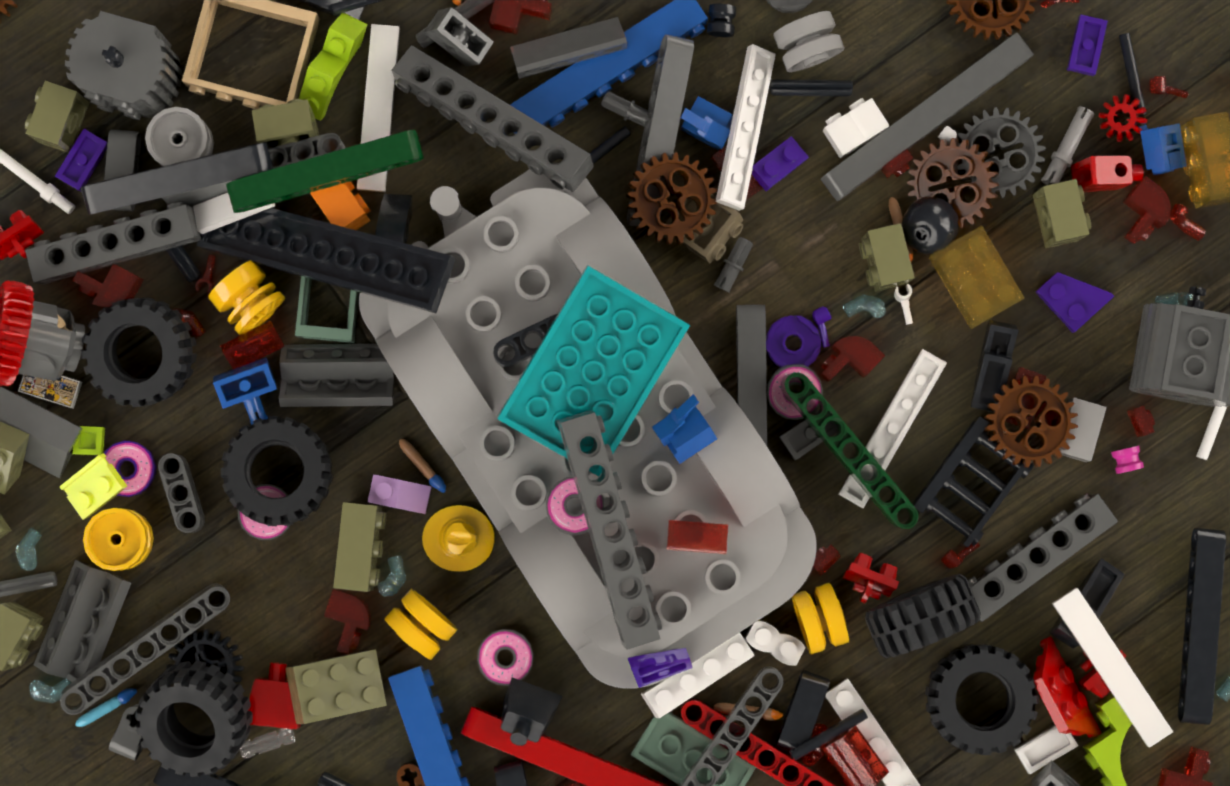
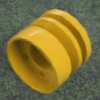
M251 260L229 273L208 295V299L219 312H225L234 308L227 321L230 324L238 322L235 326V331L239 335H243L267 321L285 299L281 291L273 293L276 288L274 283H268L260 287L266 274L258 264Z

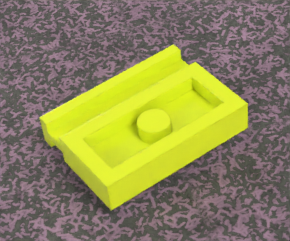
M105 453L98 455L60 486L61 490H65L68 500L83 520L89 518L128 487L112 463H108Z

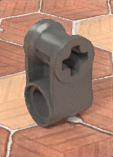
M139 703L125 710L109 745L110 751L134 761L138 759L143 749L140 742L142 735L137 734L136 718L133 716L136 713V709L140 706Z

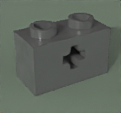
M452 7L438 10L424 31L427 36L464 66L480 64L494 42Z

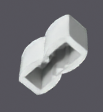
M861 98L849 106L851 110L849 113L843 116L837 113L825 121L827 126L823 129V132L840 159L871 141L890 127L872 98L866 102Z
M761 620L750 625L744 636L747 643L755 649L770 652L780 662L792 666L797 665L806 648L797 638L786 633H779L775 627Z

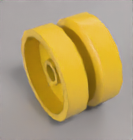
M124 508L102 510L93 516L85 527L83 537L85 552L91 561L102 569L112 571L127 570L140 565L152 551L154 541L152 527L146 518L134 510ZM120 535L121 542L120 544H116L115 540L118 539Z
M830 583L815 588L816 606L811 595L805 590L795 593L791 597L796 617L810 654L825 650L826 640L824 631H826L830 643L835 647L849 643L845 616Z
M411 588L402 598V603L412 615L410 616L400 608H393L384 620L406 644L431 660L440 650V645L431 635V632L438 638L448 641L457 631V628L434 605Z

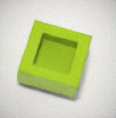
M80 426L83 429L73 446V454H103L105 428Z

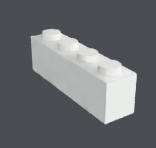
M738 633L693 662L692 669L656 683L641 693L654 716L661 718L755 655L741 633Z

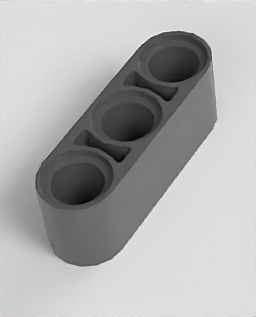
M114 129L109 131L104 180L139 172L141 152L140 131ZM136 204L111 210L133 212Z
M166 454L159 460L158 468L175 525L181 532H198L204 526L205 516L189 464L182 455ZM172 459H177L180 463V468L175 474H171L167 468L169 461ZM181 485H184L188 490V496L183 501H179L176 497V490ZM189 512L196 516V524L192 528H188L184 524V517Z

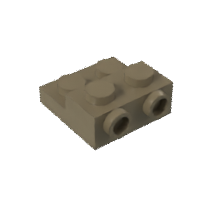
M712 194L711 198L716 199V196ZM686 199L684 203L687 211L694 213L697 208L695 201ZM720 203L710 206L716 212V215L706 216L711 224L709 226L701 225L704 232L698 235L693 231V240L689 241L685 235L683 244L689 250L709 264L713 259L719 260L724 255L726 242L730 237L736 238L743 229L742 221L744 219L741 214L735 209ZM678 212V214H679V219H680V221L683 222V221H684V218H683V216ZM671 216L665 224H670L672 222Z

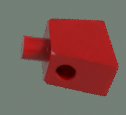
M1090 156L1071 165L1072 180L1076 179L1078 186L1081 185L1084 192L1119 190L1131 185L1133 181H1141L1144 174L1142 165L1132 164L1130 156Z
M270 662L268 678L255 679L249 698L251 707L248 711L253 713V721L250 725L298 729L301 727V724H296L288 680H285L286 663Z

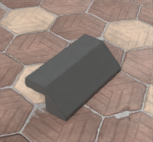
M618 17L511 46L510 49L520 79L627 49V40Z
M377 344L282 345L279 361L282 379L279 394L280 407L393 406L394 372Z
M0 386V421L30 434L24 460L61 478L73 455L70 451L83 428Z
M75 560L34 666L47 674L66 678L73 682L100 663L131 582L105 570ZM94 677L89 682L90 686L92 684Z

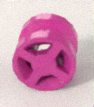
M1139 446L1111 452L1112 458L1116 459L1117 462L1116 474L1144 468V464L1139 460L1138 456L1140 452Z

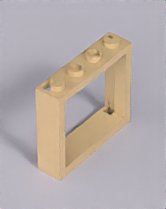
M204 0L182 82L189 87V92L198 95H205V92L216 94V99L225 102H232V99L243 101V106L252 109H259V106L269 104L275 106L287 104L290 100L298 99L320 18L316 12L269 0ZM218 4L307 27L286 102L198 79Z

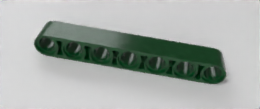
M409 130L240 178L227 183L226 188L233 213H241L421 161L424 157L416 130Z
M799 372L789 373L784 376L781 381L783 394L889 522L895 527L902 529L913 527L918 521L916 508L808 377ZM793 377L798 378L802 383L801 390L798 393L791 392L788 386L789 381ZM811 399H815L820 405L819 412L815 415H811L807 411V403ZM829 421L835 422L838 428L837 433L833 437H829L825 432V425ZM849 442L854 445L856 450L855 455L850 459L846 458L843 454V447ZM867 464L873 468V476L869 480H865L861 476V469ZM884 486L889 487L891 490V497L886 502H883L879 497V491ZM906 508L909 512V519L901 524L897 519V513L900 509Z

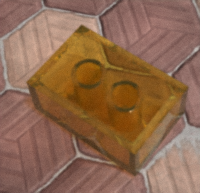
M1221 112L1194 117L1180 127L1187 164L1184 167L1186 175H1189L1191 186H1189L1190 200L1195 202L1196 209L1229 203L1230 123L1228 113Z
M983 226L976 228L929 256L930 261L970 329L1025 299Z

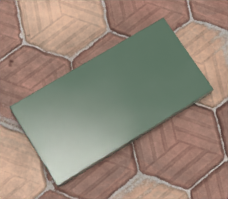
M668 712L661 718H656L655 716L652 718L631 755L680 785L711 739L689 726L681 718ZM718 744L713 748L712 754L717 758H723L728 754V749ZM735 755L714 786H745L756 767ZM700 768L696 773V778L701 782L708 781L712 776V771L708 768Z

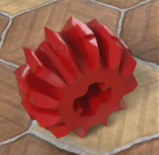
M1128 94L1124 95L1123 103H1120L1118 96H1113L1115 106L1112 107L1109 103L1105 102L1103 106L1110 110L1109 113H1099L1100 118L1108 119L1107 122L1100 125V128L1107 129L1111 127L1106 134L1108 138L1113 137L1117 132V141L1122 142L1124 133H1126L1128 140L1132 141L1134 136L1131 131L1135 130L1138 134H1141L1140 131L1142 129L1137 124H1147L1148 122L1147 119L1138 117V115L1144 114L1147 110L1145 107L1135 110L1140 103L1138 98L1134 99L1129 105L1130 96ZM1121 111L1126 115L1130 114L1131 118L1127 119L1129 123L1126 125L1116 122V117L1120 118L1118 113Z

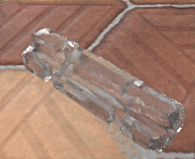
M283 728L279 730L280 733L274 731L254 738L253 742L247 740L241 747L240 753L243 758L255 756L256 752L261 754L279 748L283 743L284 746L294 743L295 734L292 729Z

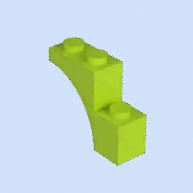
M342 13L329 27L323 50L308 66L299 96L301 100L308 99L315 118L320 121L326 114L331 98L345 69L360 48L368 25L346 13Z
M1111 693L1095 704L1099 710L1096 713L1098 719L1105 727L1110 726V729L1083 746L1087 752L1084 758L1093 770H1099L1103 776L1100 779L1103 786H1127L1121 770L1120 754L1124 737L1132 723Z

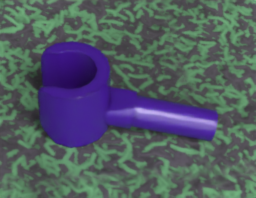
M822 306L812 313V318L820 331L823 347H828L830 344L824 323L832 318L828 309Z

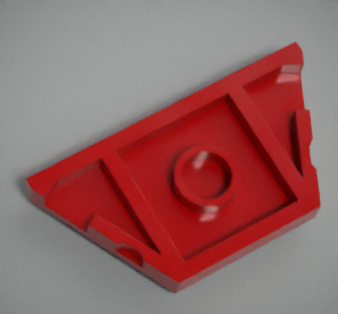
M1052 637L1041 640L1040 646L1044 649L1042 655L1037 656L1036 671L1034 672L1033 679L1036 689L1059 733H1071L1075 736L1087 734L1088 738L1102 734L1088 707L1085 695L1077 687L1074 681V674L1066 666Z

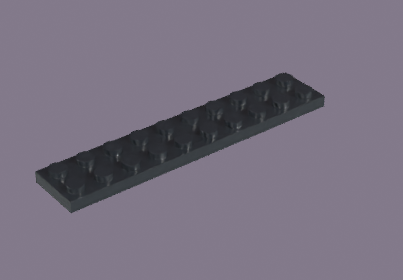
M273 208L200 234L201 240L197 242V246L202 249L245 261L251 260L256 264L435 314L437 313L456 260L451 255Z

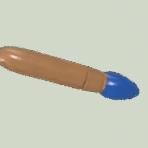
M400 439V448L429 480L430 485L445 493L446 485L443 479L435 474L430 465L411 443L405 439Z

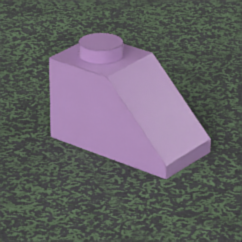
M373 474L368 502L426 514L431 486Z

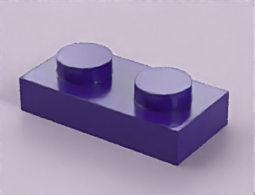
M1082 14L1078 17L1067 66L1068 71L1090 76L1096 75L1107 20Z
M83 129L55 177L81 192L80 187L88 182L105 154L108 142Z
M791 136L754 164L751 174L767 192L803 164L809 157Z

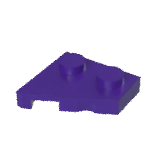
M1059 272L1055 273L1035 291L1072 333L1076 332L1114 297L1110 292Z
M676 648L669 651L627 658L639 688L693 668L686 648Z

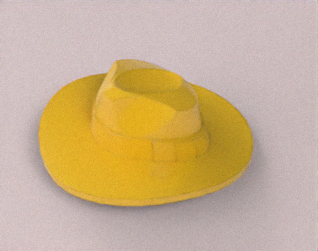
M462 505L446 507L436 512L427 521L422 534L423 547L430 560L443 569L458 572L474 569L486 561L493 550L495 539L493 527L488 518L477 509Z

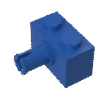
M267 358L213 376V384L223 409L243 402L251 425L254 420L258 419L255 412L258 413L259 418L262 420L268 419L259 396L276 390L277 386Z

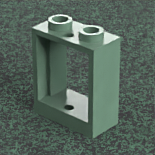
M301 276L295 336L304 339L354 343L360 292L353 290L350 292L347 329L308 326L312 279Z

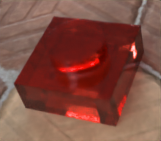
M906 149L884 165L881 171L887 179L893 174L898 178L910 169L908 163L911 162L913 157Z
M1144 406L1127 411L1137 437L1155 432L1152 427L1155 425L1154 418L1149 410H1145Z
M832 545L828 548L823 546L816 552L812 568L821 576L841 556Z

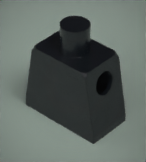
M512 677L503 699L501 729L511 733L510 740L515 745H525L527 740L539 742L554 718L562 696Z

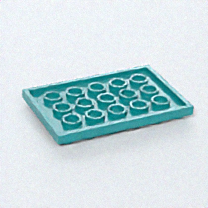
M587 265L498 414L497 419L567 458L557 420L591 410L595 412L596 416H601L605 427V432L601 433L604 445L609 444L613 454L690 327V324ZM586 436L580 441V449L583 452L591 450L594 445L591 436ZM593 465L589 471L600 477L602 468L600 465Z

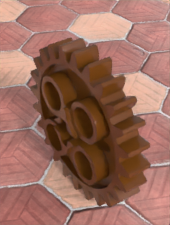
M947 0L946 4L955 6L949 12L950 15H959L955 24L957 25L962 22L966 24L963 32H967L970 28L974 29V38L980 32H983L984 40L987 41L991 33L994 34L996 40H999L1002 32L1007 38L1012 35L1011 27L1017 32L1020 31L1022 28L1020 22L1026 24L1030 20L1026 14H1032L1035 11V8L1029 4L1035 3L1037 0ZM1001 2H1011L1014 11H1004ZM974 6H983L986 9V15H977L974 12ZM993 6L995 9V13L997 15V19H994L992 15Z
M957 138L951 139L950 146L946 139L940 140V148L935 143L929 144L931 153L921 150L920 153L924 159L913 160L918 169L909 170V173L915 176V180L907 181V184L914 186L915 190L909 192L908 196H916L917 200L922 197L936 199L940 193H944L948 197L949 204L952 205L958 215L959 221L957 223L960 228L966 227V219L970 224H976L975 215L984 218L986 215L982 208L992 209L993 206L988 199L997 198L998 196L991 192L992 188L999 186V183L992 182V177L998 175V172H990L989 170L995 162L984 161L988 152L985 151L978 154V144H974L969 149V140H963L960 146ZM961 159H965L969 163V171L965 175L961 174L957 169L958 162ZM935 165L942 170V177L939 181H935L931 177L930 172ZM971 176L977 177V180L974 182L957 185L954 188L950 187L933 192L929 190L931 186L952 181V179L959 180ZM968 186L972 187L976 192V197L972 202L964 198V190Z
M677 152L672 154L671 160L668 159L666 153H663L660 157V162L653 156L650 158L651 166L645 162L640 165L644 173L640 171L633 173V176L638 181H630L628 183V186L634 189V192L626 194L627 198L633 199V202L626 207L627 209H635L636 212L630 219L635 220L639 218L641 222L637 225V230L645 226L647 228L645 237L655 233V242L657 243L665 237L666 244L670 245L675 237L679 245L683 243L684 235L691 241L694 239L693 231L700 235L704 232L701 225L709 226L711 224L706 216L716 215V212L710 206L717 204L715 202L716 199L711 198V195L717 192V189L709 188L708 186L714 178L705 179L704 175L708 169L704 168L699 171L697 169L698 160L689 164V155H685L680 161ZM674 173L683 176V187H678L673 183L672 175ZM660 176L665 178L666 186L660 180ZM649 185H654L659 189V198L653 199L648 195L647 187ZM670 195L677 196L675 202L668 203L666 198ZM686 199L695 201L697 208L694 213L687 211L684 203ZM664 210L671 214L672 222L670 224L661 222L659 217L661 211ZM678 212L683 216V222L680 221Z
M1026 376L1021 377V385L1013 379L1010 381L1011 389L1002 385L1000 389L1003 395L997 393L992 395L997 402L996 404H987V407L993 413L984 416L985 419L992 421V425L985 427V430L993 431L994 434L988 438V441L997 440L998 444L995 446L994 451L1005 450L1002 459H1007L1012 455L1013 465H1017L1021 459L1023 460L1024 468L1030 466L1031 460H1033L1036 468L1041 467L1042 459L1047 465L1051 464V455L1058 459L1061 458L1062 454L1059 449L1069 450L1070 447L1065 441L1076 438L1073 434L1069 433L1071 429L1078 428V425L1071 423V419L1078 416V413H1069V408L1074 405V402L1065 403L1064 399L1068 396V392L1059 395L1057 392L1060 385L1056 384L1050 388V379L1048 378L1042 384H1039L1038 376H1034L1031 383H1029ZM1025 394L1030 395L1034 400V406L1031 410L1024 408L1021 403V399ZM1045 401L1047 405L1034 419L1036 426L1028 428L1021 441L1017 443L1015 441L1016 437L1028 424V420L1025 418L1035 415L1041 403ZM1048 411L1053 412L1057 417L1055 426H1049L1045 422V414ZM1008 417H1012L1017 421L1018 428L1015 432H1009L1005 427V420ZM1031 434H1035L1040 438L1041 443L1038 449H1033L1028 444V438Z

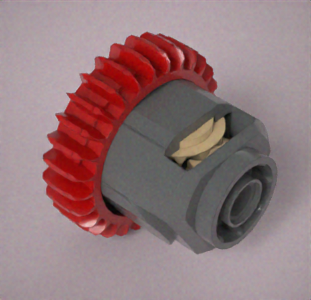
M8 280L3 282L0 287V386L13 384L18 374L56 381L62 376L64 370L74 372L79 363L83 348L82 340L85 334V326L74 323V316L70 310L34 301V292L30 285Z

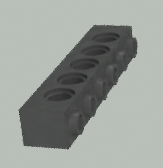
M183 202L172 203L166 206L167 210L161 212L148 210L140 213V218L130 220V217L116 219L113 221L114 225L103 227V225H95L87 228V233L77 235L76 232L67 233L60 236L61 240L52 243L50 240L36 242L33 244L34 248L25 250L33 283L45 285L200 241L201 236L200 232L197 231L194 209L186 204L184 205ZM169 220L171 222V230L167 234H163L161 226L165 221ZM139 228H143L145 232L144 238L137 242L135 240V232ZM116 235L118 239L117 246L110 250L108 241L112 236ZM86 243H89L91 252L88 256L84 257L82 255V248ZM62 250L64 252V260L62 263L57 264L55 261L56 254Z
M1086 493L1073 502L1076 507L1069 512L1062 510L1051 518L1053 524L1046 529L1041 526L1029 535L1031 540L1023 546L1018 543L1006 552L1008 557L1000 563L996 559L983 569L985 574L978 579L973 576L967 580L981 612L980 622H983L1118 522L1098 494L1089 496ZM1079 514L1085 516L1087 520V525L1083 530H1079L1075 526V519ZM1056 531H1060L1064 535V543L1060 547L1055 546L1052 541V536ZM1035 547L1040 549L1042 553L1041 560L1036 564L1029 557L1030 551ZM1012 564L1019 568V576L1015 580H1011L1007 576V569ZM988 581H993L997 586L995 595L988 597L984 592V586Z

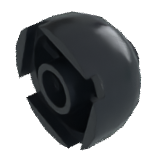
M922 197L910 205L902 218L901 225L908 246L923 254H937L949 247L957 237V222L959 220L952 205L945 200Z

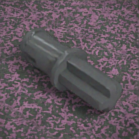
M612 92L605 94L601 103L602 107L624 117V121L629 119L641 126H645L648 110L634 104V100L630 102Z
M742 237L738 238L728 259H724L725 265L714 286L730 293V289L739 272L744 270L742 266L753 247L752 242Z

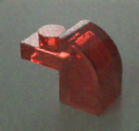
M495 0L489 21L490 28L517 35L523 14L550 20L552 3H548V0Z
M1145 176L1141 181H1138L1123 201L1124 204L1141 215L1124 237L1132 244L1140 241V239L1145 241L1154 230V227L1151 226L1152 224L1158 229L1165 226L1171 212L1170 200L1166 192Z
M115 264L112 265L103 284L77 271L73 279L74 282L80 284L79 291L91 297H94L95 293H97L92 304L101 308L110 307L112 303L134 298L144 280Z
M845 337L831 346L839 355L835 357L831 354L821 365L824 371L820 376L829 382L848 363L864 378L885 355L872 342L863 337Z
M333 589L324 617L346 623L337 651L349 654L352 648L357 649L362 633H359L358 629L369 630L371 628V613L367 604L360 597L339 589Z
M1191 746L1184 774L1162 767L1157 786H1212V782L1202 779L1203 774H1207L1210 767L1209 752Z

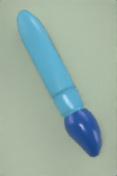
M128 688L122 690L117 696L79 717L76 721V726H86L116 709L121 704H126L137 693V689Z

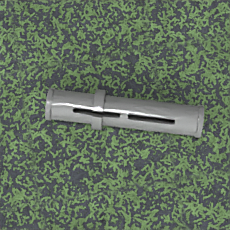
M1079 106L1077 108V112L1057 151H1054L1051 155L1052 161L1044 177L1041 179L1044 184L1049 185L1050 180L1052 184L1059 183L1066 168L1070 167L1073 163L1071 158L1091 119L1095 115L1090 109H1087L1085 114V107Z

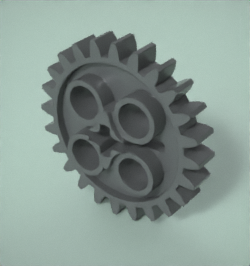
M995 107L993 116H989L986 110H983V119L981 120L975 115L972 116L974 125L964 124L967 134L958 133V137L962 141L969 140V149L979 138L986 139L990 144L986 150L988 152L987 156L994 154L996 147L1006 150L1018 143H1023L1024 145L1020 149L1004 153L1003 160H999L995 156L985 161H994V165L999 169V174L992 178V182L999 183V186L992 188L991 192H1000L1001 198L1004 199L1008 190H1010L1013 196H1016V187L1018 186L1026 191L1027 188L1024 182L1027 180L1034 183L1035 179L1031 175L1032 172L1041 173L1042 171L1036 166V163L1045 162V158L1038 156V153L1045 151V147L1037 146V143L1043 139V135L1034 136L1038 126L1035 125L1029 128L1027 126L1030 121L1029 117L1023 121L1019 120L1020 111H1017L1013 117L1009 116V108L1005 109L1003 115H999V111ZM1006 128L1014 130L1016 138L1011 142H1004L1000 138L1002 130ZM1016 154L1022 155L1026 160L1025 165L1018 169L1013 168L1009 162L1010 158ZM961 159L962 164L958 165L957 169L958 171L965 170V174H967L969 163L965 159ZM971 176L961 180L965 181L971 179V182H974L977 180V177Z

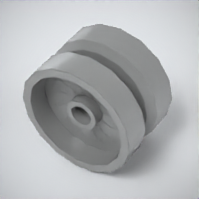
M822 11L805 16L783 26L774 33L773 36L778 49L788 50L782 58L787 72H796L810 68L844 51L845 47L840 35L829 34L836 25L830 11Z
M172 107L164 109L155 115L147 126L145 137L147 149L154 160L161 166L208 156L213 153L214 140L211 130L197 114L187 108ZM181 137H183V141L180 144H176V142H180Z

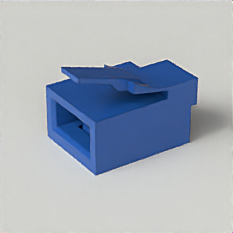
M698 96L691 110L685 108L680 117L684 120L681 131L719 151V149L723 148L729 137L733 116L731 113Z
M1180 123L1148 129L1147 125L1139 126L1142 129L1140 133L1147 170L1152 169L1153 175L1187 166Z
M694 394L678 409L675 407L668 416L652 426L662 444L668 446L679 464L717 440L713 430L697 409L696 405L700 402Z

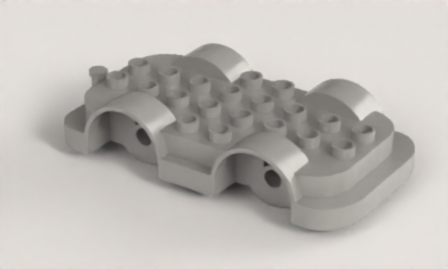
M529 169L495 191L490 197L492 208L478 217L462 208L458 199V193L453 188L448 186L439 187L432 193L430 205L432 210L437 212L443 223L445 238L429 248L422 241L412 244L413 246L451 255L456 259L437 313L360 293L359 307L361 316L406 393L442 447L454 461L495 525L507 549L536 596L589 673L599 681L613 687L639 688L627 658L669 651L676 648H686L691 663H693L788 601L804 584L813 567L816 557V536L813 527L800 508L792 487L766 444L736 401L721 386L686 332L613 453L614 460L610 462L612 473L617 472L622 489L618 490L620 500H625L630 514V517L626 518L628 528H633L637 537L638 545L634 546L636 556H641L645 565L646 573L642 574L645 585H650L654 596V601L650 602L653 613H658L662 624V629L658 630L659 640L626 650L620 640L590 533L568 535L560 532L551 524L547 515L546 500L551 488L558 481L566 477H573L568 459L497 419L498 414L532 357L514 366L502 367L494 360L493 350L496 343L552 315L558 314L587 265L675 315L673 307L642 253L614 212L597 195L587 178L582 181L573 193L566 188L563 190L559 189L550 181L549 177L544 174L537 175ZM536 333L528 334L524 340L525 344L530 348H537L542 342L541 337ZM502 346L498 351V356L503 361H509L515 356V351L510 346ZM694 394L700 402L696 407L713 430L717 440L679 464L668 446L662 444L652 426L668 416L675 407L678 409ZM588 471V477L590 480H596L599 478L597 475ZM603 493L604 507H606L610 502V496L608 493ZM572 498L566 504L570 513L578 514L583 510L579 498ZM609 522L605 526L606 536H613L618 531L617 522ZM618 550L613 555L614 564H621L626 559L625 550ZM627 578L622 582V592H629L633 589L634 579ZM633 607L630 610L629 618L631 620L640 618L642 607ZM667 677V678H665V679L656 681V682L651 683V684H648V685H646V686H650V685L659 683V682L664 681V680H666V679H668V678H670V677Z

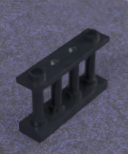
M981 416L973 420L912 503L918 514H922L925 510L927 512L932 511L963 534L965 537L959 544L967 548L970 544L975 546L984 534L981 529L1020 476L1024 479L1034 466L1031 463L1028 468H1024L1022 459L1017 465H1013L1012 455L1007 459H1003L1015 468L1004 482L973 459L969 450L974 443L978 445L981 443L1001 459L1005 452L1003 449L994 451L998 442L996 440L988 441V438L991 436L988 435L985 427H987L989 422ZM958 465L960 467L965 466L998 491L989 504L985 503L954 479L955 476L952 473ZM941 488L944 490L948 488L981 513L972 527L937 502L938 498L935 496Z

